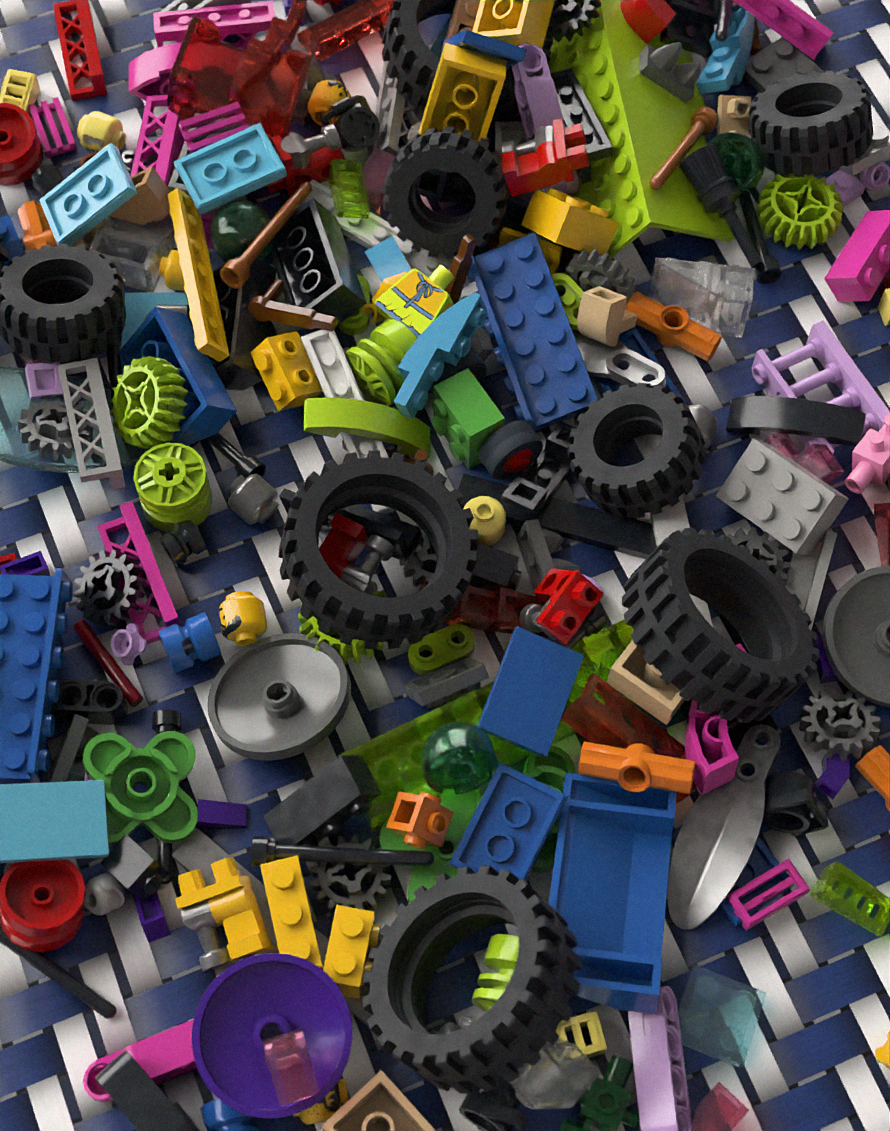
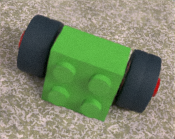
M471 346L467 355L461 357L456 366L444 362L441 377L439 380L434 381L430 387L433 394V401L431 402L433 418L431 422L436 433L439 436L444 435L448 440L453 457L457 461L462 460L468 470L482 463L495 480H506L527 469L541 454L543 443L526 421H514L504 426V416L480 385L487 372L486 365Z

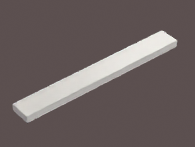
M313 179L310 182L312 191L298 209L314 198L337 218L342 234L362 246L370 249L393 236L411 269H417L428 278L439 265L444 266L450 271L453 262L452 258L447 259L443 253H440L438 258L428 256L429 251L422 248L420 252L411 248L413 245L411 241L407 239L403 242L397 236L399 231L397 227L391 228L387 221ZM468 277L466 278L459 301L463 296H469L473 292L478 291L475 281L470 283Z

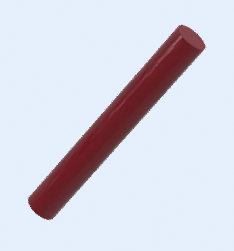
M85 620L78 621L73 626V629L111 680L120 687L131 707L138 706L143 701L141 694Z

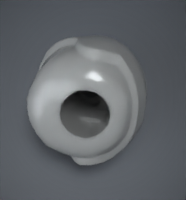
M111 873L100 874L89 880L85 885V907L95 915L109 913L111 910L121 907L124 903L125 890L123 884Z

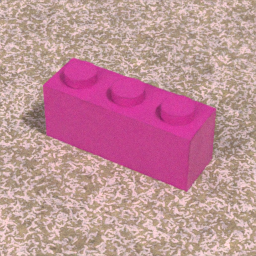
M890 210L866 212L825 276L824 280L838 302L870 301L890 269Z

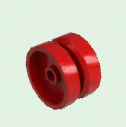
M0 103V185H17L30 179L34 171L41 166L43 147L35 124L28 112L17 105Z
M68 859L13 863L3 875L0 883V921L3 932L10 941L26 951L47 952L59 949L73 940L82 926L84 916L85 885L82 873Z

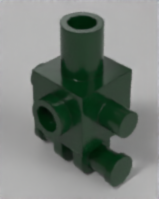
M612 1055L603 1079L595 1076L590 1090L574 1084L569 1099L583 1105L578 1120L585 1123L584 1126H580L565 1116L559 1131H590L591 1126L600 1129V1131H617L620 1122L635 1129L639 1120V1113L627 1107L632 1092L625 1089L634 1064L626 1058Z

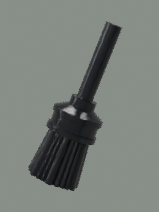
M709 144L698 148L683 158L679 168L698 192L697 198L699 202H702L705 213H717L720 218L725 219L751 268H755L762 264L763 261L735 212L738 209L735 202L741 192L736 188L733 177L728 176L717 146Z

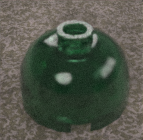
M725 132L716 135L707 143V145L714 144L717 146L728 176L733 177L736 188L741 192L740 195L749 193L758 185L763 176L765 161L763 151L757 142L745 134Z
M238 200L223 205L215 213L210 225V239L218 257L225 263L230 259L241 256L271 221L263 208L253 202ZM272 240L259 254L258 259L263 260L273 248Z
M452 722L433 731L425 740L421 754V766L425 781L430 788L439 793H444L443 788L454 789L455 794H465L477 790L492 779L494 767L498 768L496 752L489 736L475 724L466 722Z

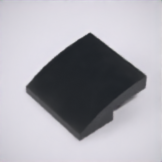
M664 0L676 14L660 32V42L665 44L681 42L683 50L709 58L713 52L710 39L715 31L714 26L718 22L721 0Z

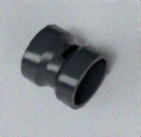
M190 520L180 525L177 532H168L159 538L163 549L176 567L185 563L187 557L191 554L198 555L207 549L201 534Z

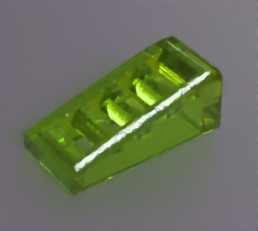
M332 160L327 179L337 216L369 218L370 212L361 162L355 160Z
M838 861L827 865L823 869L810 896L875 935L882 936L890 922V898ZM835 881H838L839 883L835 891L831 890ZM849 887L853 891L848 900H845L843 896ZM864 896L867 899L861 910H859L856 906L861 897ZM876 903L881 907L873 920L869 917V914Z

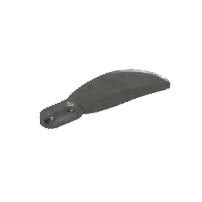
M572 329L590 376L610 378L622 385L631 384L632 387H637L638 383H650L652 388L655 385L666 386L664 368L650 359L627 349L626 345L619 338L617 345L611 347L583 336L579 331Z
M759 724L747 730L736 752L739 761L734 779L703 795L700 794L679 831L670 863L667 901L671 919L681 929L687 930L698 927L717 910L739 879L755 847L764 815V785L778 757L781 743L778 732L768 725ZM763 737L769 742L765 745H759L755 740ZM749 768L754 771V774L744 776L741 771Z

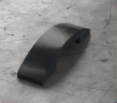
M777 396L732 398L726 430L728 432L760 435V431L819 437L826 438L830 444L856 447L862 440L866 413L835 404L800 398Z
M560 421L547 438L545 448L539 457L533 462L522 478L517 476L502 494L501 501L531 515L542 509L555 495L572 470L567 449L570 445L569 436L572 428H577Z

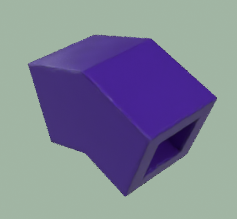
M825 754L821 761L822 775L817 780L815 788L832 800L850 776L849 755H847L846 761H842L839 754H834L831 759L827 758Z

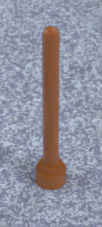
M701 107L694 113L691 118V129L650 180L652 189H660L699 137L711 133L716 127L718 115L712 108Z
M303 182L240 258L230 259L222 267L220 276L228 286L241 288L250 276V265L311 193L312 185L309 182Z

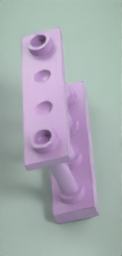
M824 320L812 325L806 342L807 345L770 361L763 349L756 351L751 368L752 374L756 382L762 384L770 396L797 398L831 381L838 386L843 395L826 403L850 407L866 413L863 434L870 429L879 432L885 425L884 417L890 411ZM812 356L817 358L825 368V370L791 386L787 385L779 373ZM798 435L805 445L809 458L816 461L822 470L828 468L834 454L833 448L839 445L828 443L826 438Z

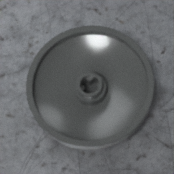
M890 566L871 568L848 580L830 601L825 612L822 627L824 651L838 679L857 696L864 698L868 702L885 707H890Z
M279 634L258 640L233 655L216 675L208 696L209 719L220 740L230 750L241 756L266 761L285 759L301 754L328 737L344 717L351 695L348 671L341 656L331 645L323 641L318 644L319 651H314L319 640L316 637L307 639L305 634Z

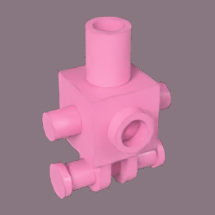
M890 413L884 417L885 425L880 431L877 432L870 429L852 451V472L845 480V485L854 493H862L871 481L882 486L890 476Z

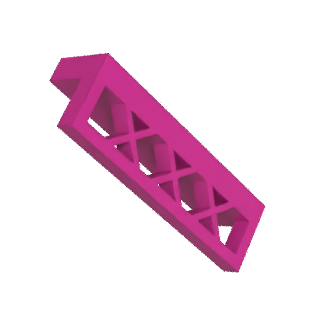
M733 0L813 60L833 34L831 30L790 0Z
M273 1L153 13L157 48L164 46L163 42L177 41L179 43L195 42L198 38L206 37L211 40L210 43L239 47L246 52L279 49ZM261 31H271L272 39L258 40L254 36ZM233 34L241 37L237 43H228L224 40L228 35Z
M182 94L147 96L130 177L153 166L168 187L175 169L173 161L178 160L185 142L179 122L191 118L190 110ZM168 106V110L158 118L153 114L155 107ZM160 128L163 131L162 136L151 142L148 139L149 135ZM155 153L158 156L157 161L146 167L143 164L144 160Z
M131 501L119 506L123 517L98 525L97 528L106 551L111 553L114 549L140 560L139 566L143 570L138 577H141L143 572L145 573L147 580L142 586L150 588L152 593L146 604L136 601L139 609L142 610L140 616L136 610L130 609L129 612L134 624H137L139 627L138 632L140 636L146 640L148 645L160 640L159 630L174 624L180 627L181 625L134 504ZM127 527L129 536L124 546L110 542L108 533ZM132 544L134 545L136 551L130 549ZM155 601L158 606V609L152 607ZM148 613L161 617L165 627L145 634L142 625Z

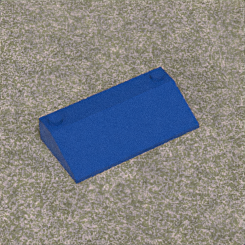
M566 772L563 794L567 795L568 799L560 813L549 904L568 923L566 928L575 935L578 944L571 949L581 958V970L573 972V977L580 983L578 996L618 1010L656 1014L660 990L661 953L677 792L648 787L642 792H630L621 787L618 781Z

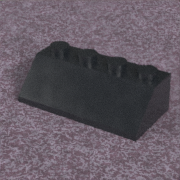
M314 198L310 199L293 213L269 242L268 247L278 278L284 284L283 294L286 303L313 309L316 313L334 316L338 319V322H342L367 302L337 218Z
M258 258L250 265V276L241 288H232L222 280L220 276L222 267L213 272L230 356L220 362L210 356L208 357L226 390H245L263 380L250 353L269 337L271 321L257 320L249 312L248 305L254 297L264 295L276 279V269Z

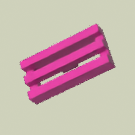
M58 97L53 98V103L47 104V101L40 102L41 106L37 108L35 104L29 105L47 158L77 150ZM51 112H57L68 142L66 145L62 144ZM41 115L46 117L56 148H50L39 118Z
M239 102L179 122L180 130L190 154L249 128L245 122V116L240 110ZM235 114V116L226 118V119H224V120H221V121H218V122H215V123H212V124L203 126V127H201V128H198V129H195V130H192V131H188L189 129L198 127V126H200V125H203V124H206V123H209V122H212V121H215V120L224 118V117H226V116ZM237 123L240 126L195 143L192 141L194 138L219 131Z
M787 859L728 894L725 900L729 905H732L734 908L733 912L737 918L740 917L743 922L742 926L747 931L810 892V888L790 859ZM786 871L789 873L790 877L742 905L739 901L740 898ZM797 885L798 889L750 917L747 913L790 886Z

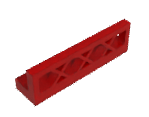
M70 0L53 3L71 101L107 95L89 0ZM78 10V15L72 21L61 16V13ZM73 31L83 36L76 44L66 40ZM77 54L87 58L81 67L71 63ZM82 77L92 81L93 86L75 89L76 83Z

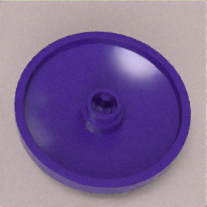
M265 953L250 956L234 963L221 972L201 997L192 1025L193 1056L197 1069L207 1087L227 1106L243 1114L259 1118L291 1116L312 1107L322 1100L342 1076L348 1063L352 1046V1021L349 1008L336 983L328 974L313 963L303 958L283 953Z

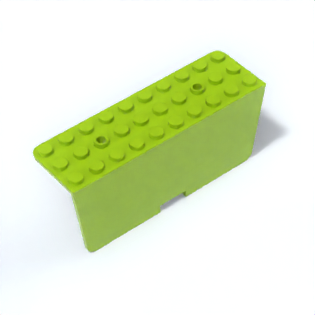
M600 0L602 6L596 8L600 16L590 20L593 25L592 28L584 27L582 29V37L577 33L573 34L572 41H568L563 36L562 40L557 42L553 37V44L550 49L552 52L548 63L550 73L572 68L612 145V157L591 162V182L582 184L577 174L578 191L576 194H571L570 197L581 198L592 203L591 205L609 211L610 213L607 218L619 223L607 252L610 260L650 227L724 242L732 241L735 237L725 219L720 218L717 213H705L702 202H699L697 198L698 192L679 168V165L660 189L654 190L651 188L650 180L691 129L692 116L699 108L705 107L702 94H699L695 83L694 97L687 103H684L639 73L640 51L647 45L658 49L667 44L660 42L659 33L646 45L626 22L620 7L621 0ZM681 50L680 57L676 63L679 66L693 62L691 52ZM704 135L699 137L685 157L698 148L709 145L706 143Z

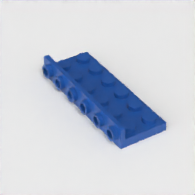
M535 232L478 256L472 254L471 258L473 260L467 277L470 283L475 281L478 291L475 293L481 295L487 308L488 319L485 320L484 325L490 339L495 337L499 346L493 350L500 367L506 366L509 375L504 377V381L511 396L516 394L519 404L514 406L518 420L526 421L536 432L587 412V405L593 400L597 402L598 398Z
M56 568L54 576L0 574V783H42L43 772H48L50 751L46 749L48 737L53 736L55 730V717L51 714L52 703L58 702L60 685L59 681L56 680L57 668H62L64 663V648L60 645L62 635H67L69 626L68 614L65 613L66 602H71L73 597V583L68 581L64 569Z

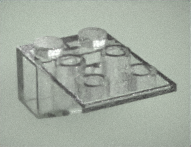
M168 214L161 221H151L144 225H139L110 217L98 230L89 251L96 250L104 255L105 258H108L121 273L124 286L153 293L161 277L159 275L162 256L168 257L176 243L172 218Z
M655 258L648 297L665 306L677 305L684 308L689 315V319L720 335L742 337L752 304L754 268L740 265L711 264L706 261L692 262L675 258Z
M461 1016L458 1021L463 1027H466L480 1017ZM559 1038L554 1046L547 1042L538 1052L542 1059L534 1067L528 1063L518 1069L520 1077L510 1083L516 1089L515 1095L519 1101L529 1108H572L601 1072L576 1044Z

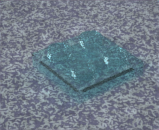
M693 965L678 1007L682 1045L742 1068L767 992Z

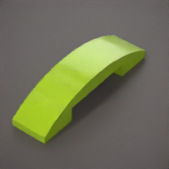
M307 398L304 401L305 432L336 438L340 432L396 444L397 453L415 456L418 449H424L427 451L428 459L431 456L430 427L416 417L410 419L401 415L398 409L378 403L347 398Z

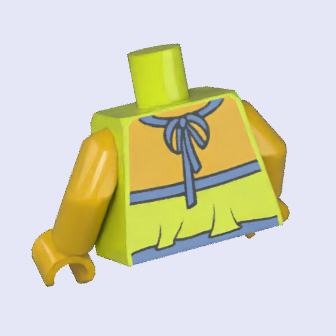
M439 265L429 278L415 268L409 272H402L385 278L372 298L373 303L365 304L362 307V313L367 315L371 314L374 310V317L371 323L382 322L385 318L395 319L403 323L418 338L435 319L454 305L450 295L444 291L454 279V275L444 266Z

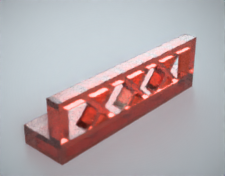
M361 0L297 33V39L312 58L320 62L386 27L394 0Z
M595 673L587 679L580 697L565 708L561 719L590 743L624 749L629 745L641 743L653 749L655 754L686 759L684 745ZM594 691L603 696L606 705H603L592 696ZM622 714L631 719L634 728L625 722ZM650 736L659 742L662 751L653 745ZM694 780L692 784L691 794L695 792L697 787ZM677 792L676 805L691 794Z

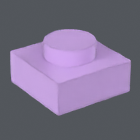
M842 169L826 178V185L835 184V192L841 193L843 207L862 195L866 187L856 176H852Z
M53 362V364H26L25 372L30 401L41 400V397L52 399L57 395L59 398L64 397L57 365H61L60 362Z

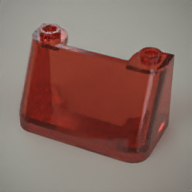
M192 16L170 73L167 106L170 111L188 119L194 117L195 113L203 114L239 102L240 110L245 116V122L251 124L260 123L271 143L272 137L280 135L283 140L289 136L313 56L305 54L300 50H287L282 53L280 60L277 61L220 42L221 31L214 22ZM235 114L226 116V117H224V118H229V117L235 116Z

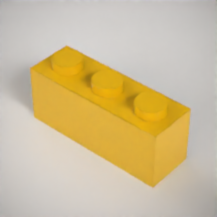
M298 856L260 864L279 953L303 958L323 970Z

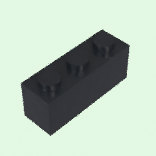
M340 755L263 817L278 845L319 846L318 843L325 837L341 832L345 828L344 823L351 817L367 812L372 807L371 802L382 793L363 756Z

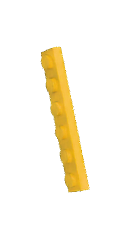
M176 188L167 194L170 205L169 214L173 221L174 239L177 243L180 257L179 265L183 272L184 291L187 295L190 309L189 317L195 334L194 343L197 350L202 354H206L220 362L230 355L202 218L191 197Z

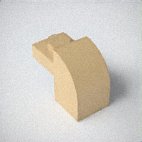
M598 286L582 293L577 326L581 335L615 347L619 334L635 327L638 315L625 310L626 296Z

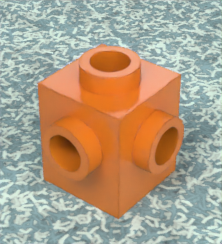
M398 792L386 828L404 836L403 843L413 848L425 850L426 845L442 848L454 812L440 805L442 799L433 794L420 792V795Z

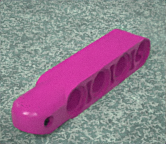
M193 1020L95 1060L88 1066L83 1078L84 1089L88 1096L102 1103L113 1100L96 1080L95 1076L125 1050L131 1054L156 1085L196 1069L191 1040Z

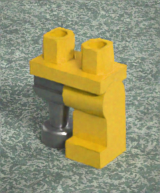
M231 857L211 864L216 883L207 887L201 869L189 871L178 876L182 896L175 898L178 909H181L182 921L188 928L195 930L205 952L199 958L203 971L223 966L232 962V960L242 959L273 947L259 905L251 888L252 884L249 875H241L234 858ZM221 925L224 926L229 942L226 945L227 948H220L216 927Z

